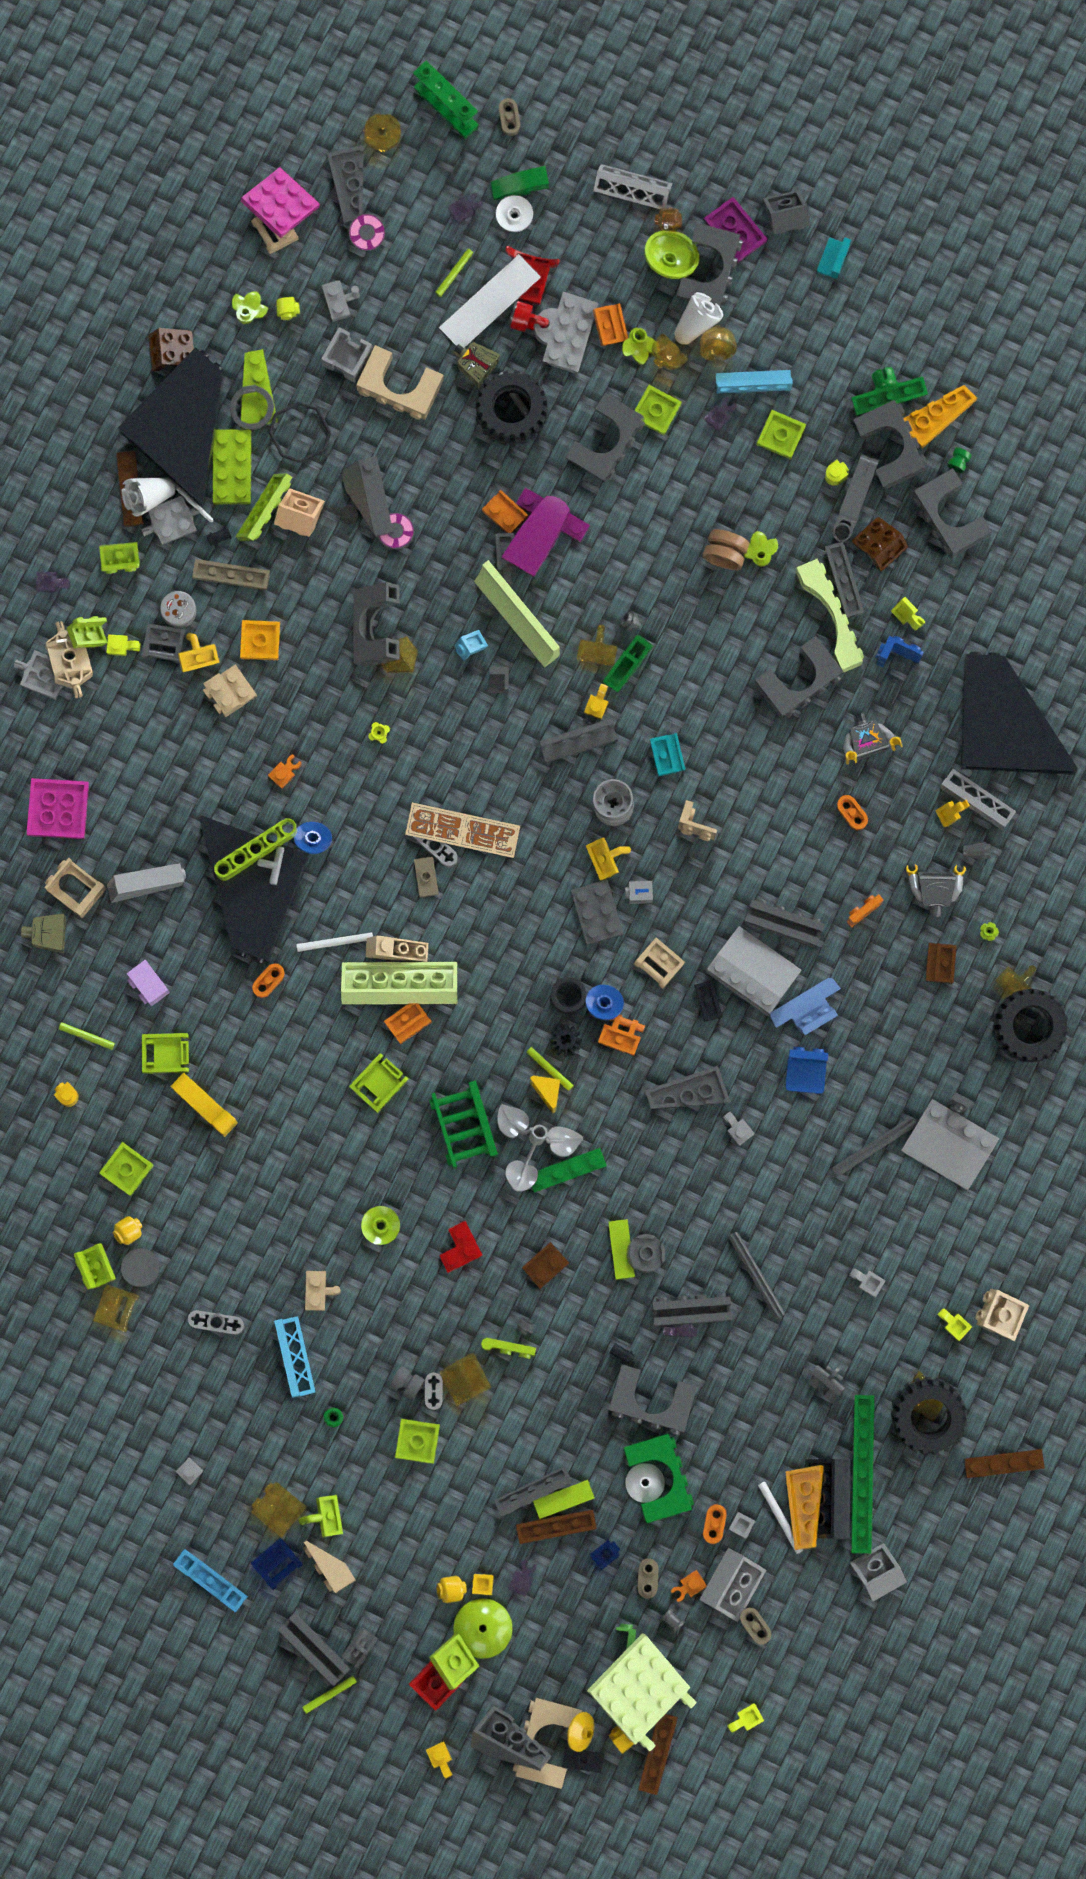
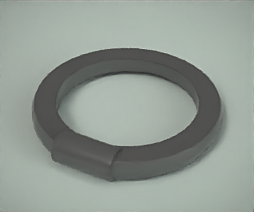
M256 385L241 387L234 394L230 403L232 419L238 426L247 430L259 429L266 425L274 411L271 395L265 389ZM258 392L267 401V413L257 423H245L237 415V402L244 394Z

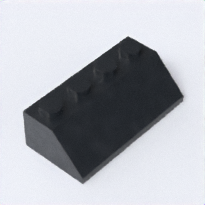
M805 1459V1468L819 1465L824 1466L817 1539H849L850 1460Z

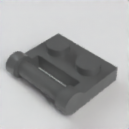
M147 624L142 658L148 659L152 657L172 660L174 663L180 664L177 653L182 652L185 629ZM150 645L176 648L175 653L150 650Z

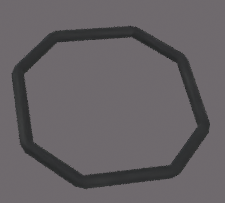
M296 402L273 415L269 427V435L281 457L303 463L326 450L331 430L319 408L303 402ZM299 405L315 410L327 431L323 448L302 459L283 454L272 433L277 416Z

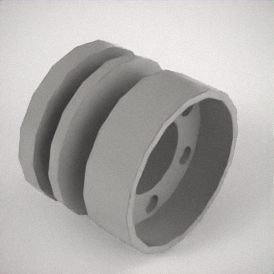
M610 779L602 782L594 791V810L597 818L602 823L608 826H618L630 819L633 814L634 802L632 791L626 783ZM616 802L617 806L611 808V805H613V803Z

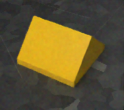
M539 1076L530 1077V1084L552 1114L556 1112L560 1080Z

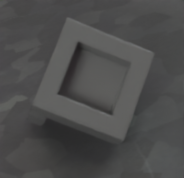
M490 667V693H509V667Z

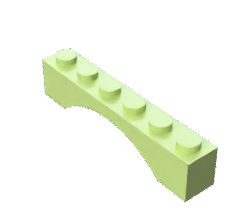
M818 559L797 567L796 574L802 588L817 597L827 608L833 619L836 630L834 660L843 670V673L861 666L862 659H864L861 648L857 649L855 634L853 631H849L847 626L849 621L847 616L841 613V603L838 597L833 595L832 591H834L831 581H827L825 577L826 569L823 563L820 564Z

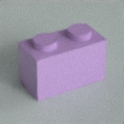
M146 960L127 973L129 976L128 983L133 989L138 988L141 992L138 996L144 1004L149 1003L153 1006L170 993Z

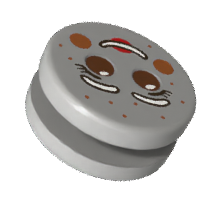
M174 591L167 594L161 602L160 611L164 621L169 626L184 628L194 621L196 606L189 594L182 591Z

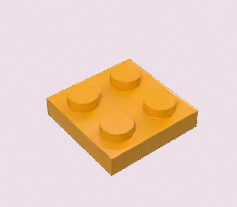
M242 620L240 658L278 660L280 622Z

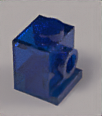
M607 1540L589 1555L602 1570L620 1556L618 1553L620 1548L614 1541L610 1543ZM604 1550L610 1552L608 1558L603 1557L602 1553Z

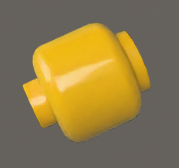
M127 1216L114 1225L113 1235L118 1243L129 1245L141 1237L142 1224L137 1218L133 1219Z
M458 1576L443 1577L436 1585L437 1596L445 1603L461 1601L464 1593L467 1592L466 1583L462 1582Z

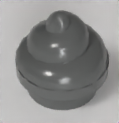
M626 612L623 615L621 625L624 629L631 631L641 627L636 613Z

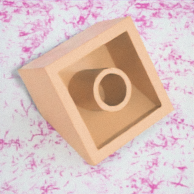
M289 489L278 506L274 525L297 532L299 535L310 537L315 529L325 501Z

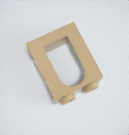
M68 858L67 861L63 860L59 864L57 873L54 876L51 875L46 880L45 889L79 917L83 918L105 892L106 887ZM71 874L91 889L80 904L60 889L59 881L62 876Z

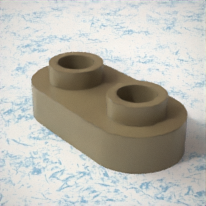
M506 98L499 104L501 127L504 134L514 136L520 131L518 107L513 99ZM511 108V111L506 112L505 109ZM513 125L514 128L508 129V126Z
M645 1559L639 1565L638 1593L643 1598H652L657 1593L659 1568L653 1559ZM646 1565L652 1566L651 1572L645 1571ZM645 1585L651 1586L650 1592L644 1591Z
M754 1608L744 1609L740 1614V1621L748 1634L757 1644L767 1643L771 1638V1630L761 1615ZM748 1614L753 1615V1620L751 1622H748L746 1620V1616ZM758 1631H764L765 1635L763 1638L757 1636Z

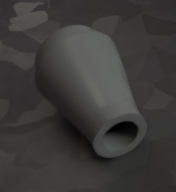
M982 842L964 845L963 856L984 861L991 859V844Z

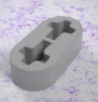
M430 1373L425 1379V1404L430 1410H437L442 1406L443 1381L438 1373ZM432 1376H436V1379L440 1380L436 1384V1390H432V1384L428 1383ZM432 1393H436V1399L439 1400L435 1407L428 1403V1400L432 1399Z

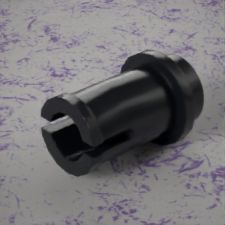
M228 527L214 533L209 532V535H206L210 546H216L217 543L232 538Z
M617 1343L613 1345L609 1352L624 1361L623 1364L627 1363L628 1365L631 1364L635 1357L632 1350L628 1351Z

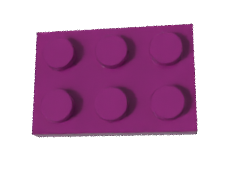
M734 197L707 215L703 220L707 226L740 234V240H743L741 250L736 251L735 258H738L737 263L767 242L766 236Z

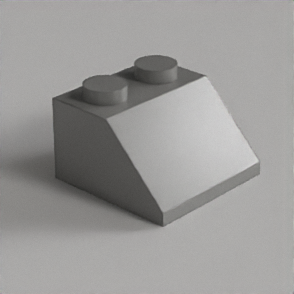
M884 1543L874 1548L872 1554L865 1553L850 1562L872 1601L907 1583L900 1566Z

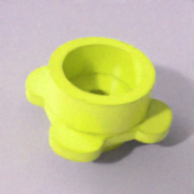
M377 722L373 723L369 739L385 743L387 741V733L390 732L389 726H384Z

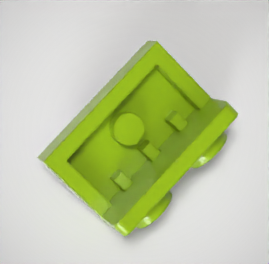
M137 542L99 546L101 571L111 574L121 569H125V572H132L139 568L140 560Z
M94 616L89 619H83V617L74 619L73 623L67 627L73 648L99 647L107 644L102 625L107 622L106 618Z
M102 1243L74 1253L75 1263L80 1269L82 1281L88 1290L98 1288L116 1279Z

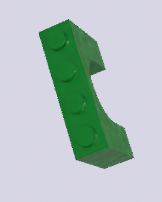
M669 1434L623 1448L629 1467L647 1461H659L670 1469L673 1476L672 1488L666 1496L641 1504L646 1524L692 1510L691 1506L694 1505L692 1495L686 1492L685 1487L688 1486L686 1476L681 1475L679 1469L683 1467L680 1456H675L674 1449L677 1446L674 1437L670 1438Z

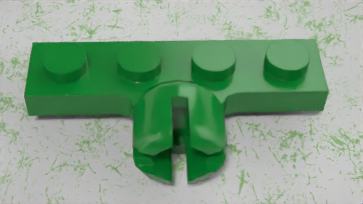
M885 367L872 373L875 386L874 391L851 397L855 415L858 416L893 400L899 404L926 396L928 392L923 376L901 383L896 380L893 368Z

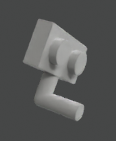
M340 280L322 285L332 322L350 317L347 302L359 298V288L353 286L351 288L352 293L344 295Z

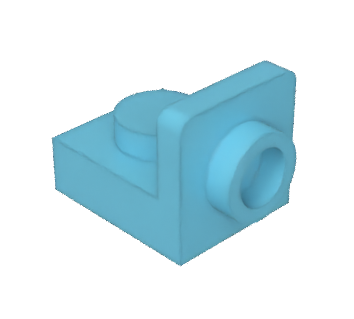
M477 630L460 637L454 646L457 654L464 661L470 655L486 649L488 645L480 631Z

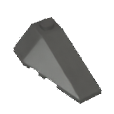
M377 456L357 460L341 471L347 494L353 500L354 505L362 514L375 537L394 533Z
M493 1706L473 1730L471 1747L487 1756L541 1771L551 1755L536 1740H532L526 1734L527 1731L523 1727L520 1728L514 1722L515 1719L511 1715Z

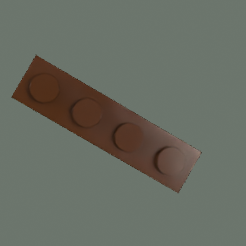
M136 452L116 453L124 527L143 525V516L132 515L134 512L131 509L127 510L122 499V489L125 488L124 481L138 478Z
M1042 1449L964 1459L966 1479L1045 1469Z
M593 1510L516 1525L519 1544L597 1529Z
M665 1714L655 1724L651 1738L655 1747L651 1751L648 1750L638 1790L658 1795L678 1717Z

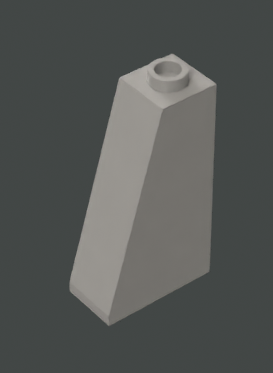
M178 863L114 875L107 884L111 903L179 887L185 882L186 874L184 868L181 869V865Z

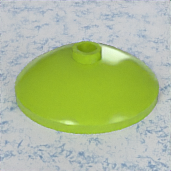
M673 230L659 231L650 236L644 248L646 262L652 270L663 277L670 279L685 278L691 275L698 266L699 252L696 245L692 244V240L680 232Z
M476 1599L470 1601L459 1610L454 1621L453 1631L454 1635L459 1634L473 1657L480 1659L491 1658L501 1653L510 1642L512 1621L506 1609L499 1603L490 1599ZM480 1625L487 1627L484 1633L479 1631Z

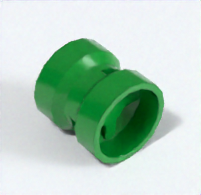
M956 447L953 451L954 457L949 459L947 466L950 469H954L955 472L964 473L966 462L970 461L972 455L968 451Z

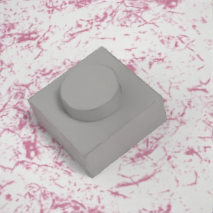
M190 1457L176 1471L189 1485L204 1472Z
M737 1512L729 1530L746 1539L755 1521Z

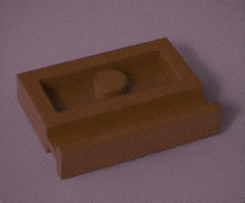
M928 943L926 982L954 983L957 945Z
M550 1242L527 1262L522 1269L541 1289L562 1271L569 1262Z

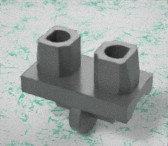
M818 1365L813 1370V1375L808 1382L816 1389L823 1382L827 1386L823 1395L828 1400H832L836 1395L839 1396L845 1388L839 1383L843 1377L838 1374V1371L841 1369L838 1366L835 1370L829 1366L823 1370Z
M362 1627L341 1657L358 1668L378 1638Z

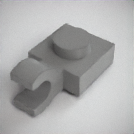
M731 1112L723 1117L731 1126L727 1132L738 1146L755 1134L743 1119L738 1122Z
M855 1268L849 1275L861 1282L858 1288L873 1297L878 1295L886 1281L871 1271H868L865 1275Z

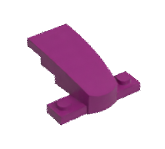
M525 488L516 504L531 513V515L502 555V559L535 577L552 547H554L561 531L581 542L590 525L570 514L569 507L561 499L554 496L543 498Z

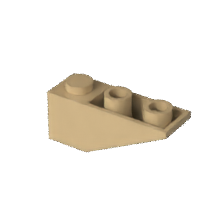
M373 936L367 938L366 957L382 960L427 962L428 943Z
M304 1542L306 1545L303 1548L309 1558L313 1556L316 1561L314 1567L319 1575L323 1573L327 1580L324 1583L330 1592L334 1590L337 1593L356 1581L346 1563L310 1542Z

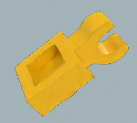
M600 684L597 695H590L584 710L585 714L602 720L609 701L604 700L608 686Z
M967 799L955 805L951 801L937 809L936 813L943 827H947L961 818L959 812L967 809L970 805Z
M444 1741L426 1749L433 1767L440 1766L445 1779L452 1776L447 1764L452 1758Z

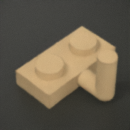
M306 1271L305 1310L325 1311V1295H339L341 1289L338 1286L326 1287V1271Z

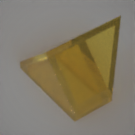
M406 636L398 639L399 660L381 664L387 673L414 671L418 650Z

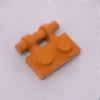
M619 1014L616 1018L610 1020L613 1022L612 1026L604 1024L598 1043L634 1056L641 1037L634 1035L635 1030L643 1033L645 1025L638 1023L639 1021L634 1019L631 1021L623 1018ZM619 1024L630 1028L629 1032L618 1029Z

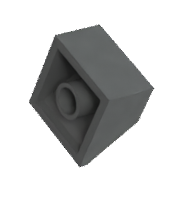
M799 190L763 198L768 221L774 234H783L789 230H800L810 226L808 207Z

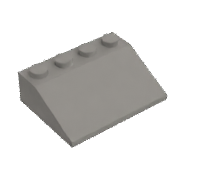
M739 926L711 962L706 973L769 1017L802 970Z
M932 1099L901 1151L968 1191L999 1138Z

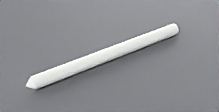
M175 483L176 490L209 522H213V518Z

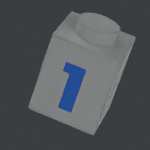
M652 881L629 882V887H625V898L629 899V904L652 903Z

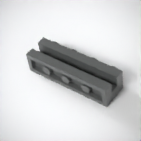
M758 898L756 900L752 899L744 921L745 925L813 948H817L825 925L818 918L811 917L808 919L803 917V914L800 912L792 911L791 913L785 911V908L780 905H774L773 907L767 905L765 900Z
M726 1293L714 1294V1298H707L706 1295H696L695 1299L687 1300V1296L675 1297L676 1301H668V1298H657L656 1302L652 1303L654 1327L732 1321L731 1297H726Z
M296 1613L278 1629L280 1632L278 1636L286 1644L290 1642L294 1646L292 1650L300 1658L304 1656L308 1660L306 1664L314 1672L318 1670L322 1674L320 1678L326 1685L332 1684L335 1686L350 1671L351 1668Z

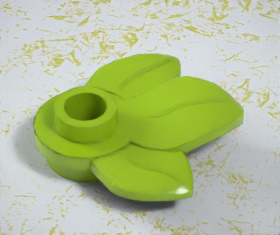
M250 292L245 297L235 294L232 299V308L236 311V317L242 324H249L254 318H262L268 311L267 306L260 305L261 297L258 292Z
M634 328L629 333V338L623 342L622 353L624 356L632 355L637 363L644 365L648 359L649 352H658L657 343L653 338L647 336L644 329ZM635 335H638L640 340H637Z
M756 531L751 537L747 553L743 556L747 559H752L757 566H766L771 561V556L778 550L777 539L767 540L764 533Z

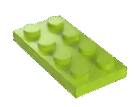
M216 430L213 446L214 505L251 504V430Z
M287 473L274 474L235 536L238 540L254 541V539H258L262 532V526L270 520V513L273 508L280 504V497L283 492L289 489L290 481L293 477Z

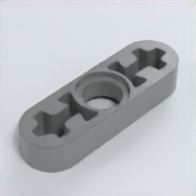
M413 836L443 866L453 867L456 865L458 860L457 853L449 845L439 842L440 848L434 851L429 847L433 840H427L425 844L423 842L426 839ZM444 847L446 848L444 852L448 856L451 854L453 855L452 862H445L446 858L441 853Z
M198 1310L191 1312L188 1316V1323L195 1329L238 1335L244 1330V1322L239 1317ZM196 1314H199L201 1319H206V1315H209L207 1320L208 1327H204L205 1322H198V1325H195L192 1317H196ZM214 1317H219L222 1320L219 1328L211 1326V1320ZM225 1318L228 1319L227 1323L232 1324L237 1320L241 1327L233 1331L232 1327L226 1326L227 1330H223Z

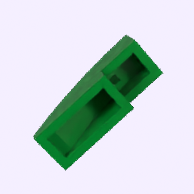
M546 166L520 171L491 181L494 200L504 199L509 196L529 195L531 191L549 189Z
M636 635L602 682L618 693L641 665L654 645L640 635Z

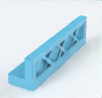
M791 370L716 373L715 375L716 394L791 390L793 384Z
M298 1316L284 1320H275L292 1398L316 1393ZM295 1322L297 1329L293 1336L285 1331L284 1324ZM297 1333L299 1336V1340L295 1338ZM293 1339L301 1345L297 1355L291 1352L289 1348ZM297 1359L305 1362V1369L302 1374L294 1370L293 1365ZM306 1371H307L308 1378L305 1377V1376H303ZM302 1378L309 1381L310 1390L299 1392L298 1383Z

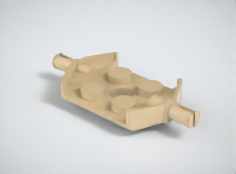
M60 621V624L56 622L55 625L58 632L45 645L53 669L55 684L73 688L75 698H78V695L80 698L83 696L80 686L90 679L93 674L87 649L73 648L63 622ZM67 653H71L74 655V658L72 660H68L64 657V655Z

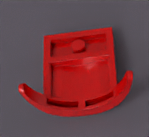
M506 246L505 251L510 257L514 259L519 254L541 277L518 300L540 305L550 268L557 267L560 260L528 255L510 246Z

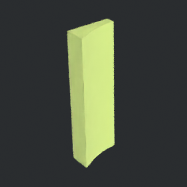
M489 560L485 562L474 582L541 664L546 667L559 657L560 647Z
M457 962L342 963V1004H457Z

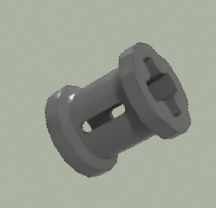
M672 1608L659 1620L671 1629L672 1634L685 1623L673 1613Z

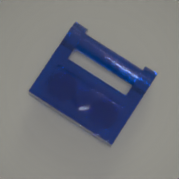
M280 1537L253 1560L251 1565L270 1588L275 1590L278 1587L277 1584L297 1567H302L303 1563ZM289 1557L292 1562L271 1579L268 1574Z

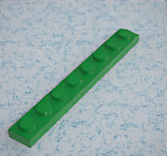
M855 1395L852 1553L872 1554L875 1395Z

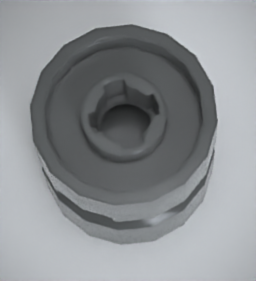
M401 1366L389 1388L397 1393L403 1392L404 1397L413 1401L424 1384L425 1379L417 1374L411 1375L410 1370Z

